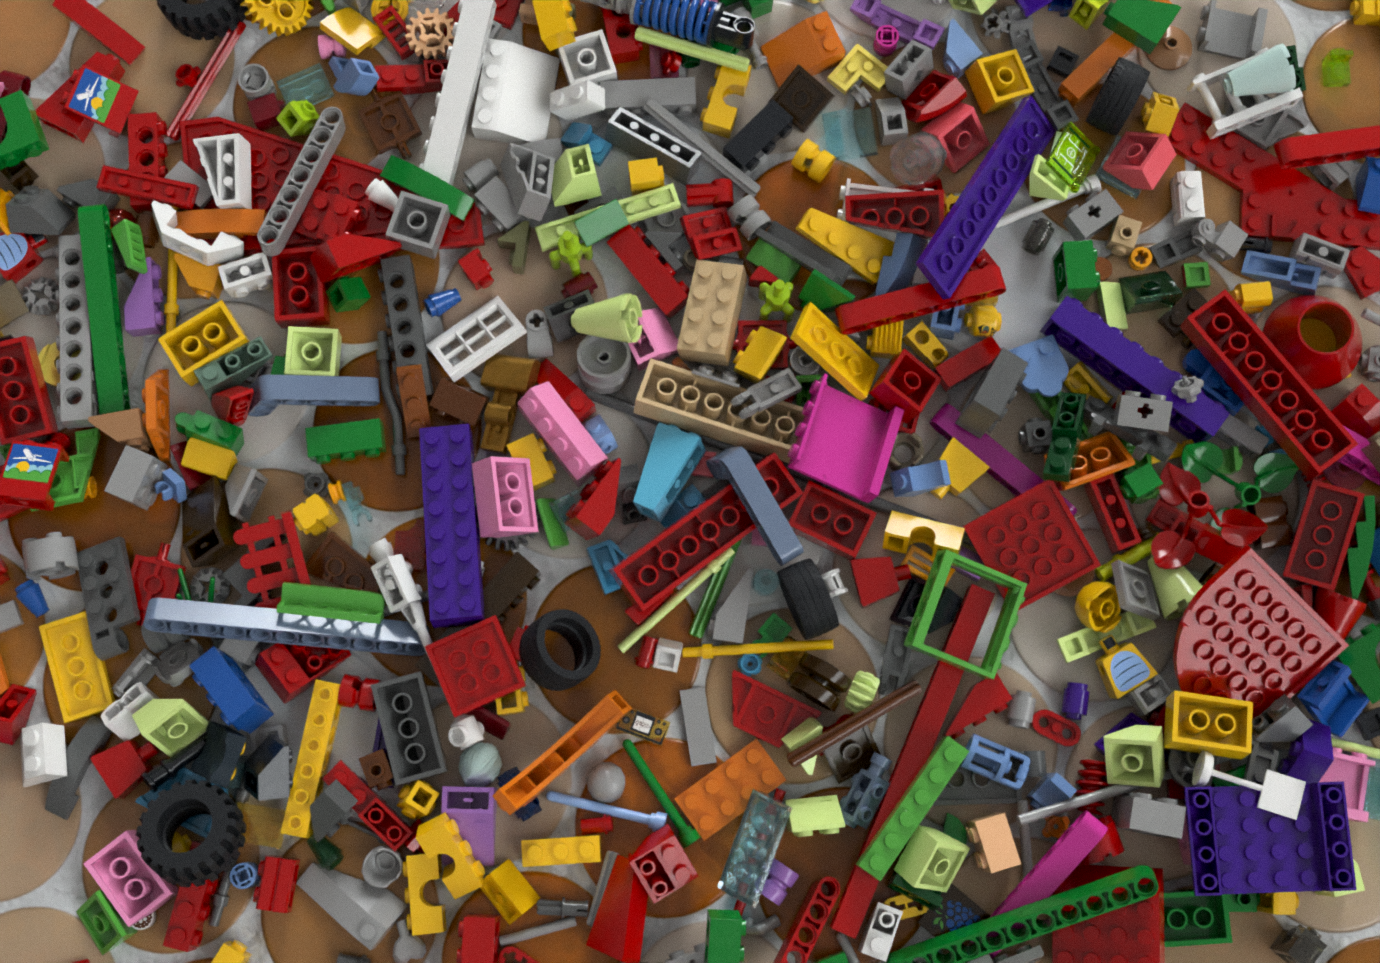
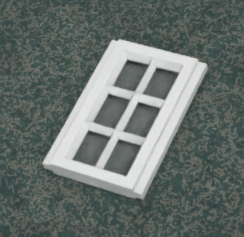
M496 296L430 341L426 346L452 381L456 382L527 333V331L501 298Z

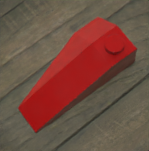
M1363 383L1350 390L1330 409L1343 426L1366 439L1380 431V400Z

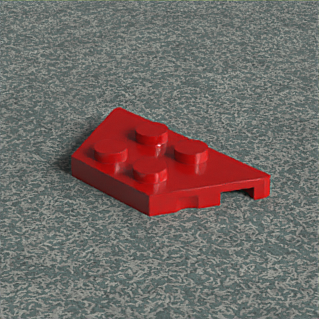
M736 670L732 672L733 726L777 748L784 744L781 740L784 736L809 717L816 719L822 713Z

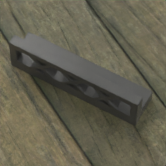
M776 221L772 222L767 231L759 228L755 233L759 239L779 250L811 273L816 269L840 286L843 285L853 270L850 265Z

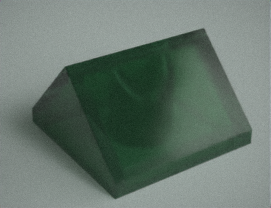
M1166 270L1119 278L1126 315L1173 307L1183 297V292Z

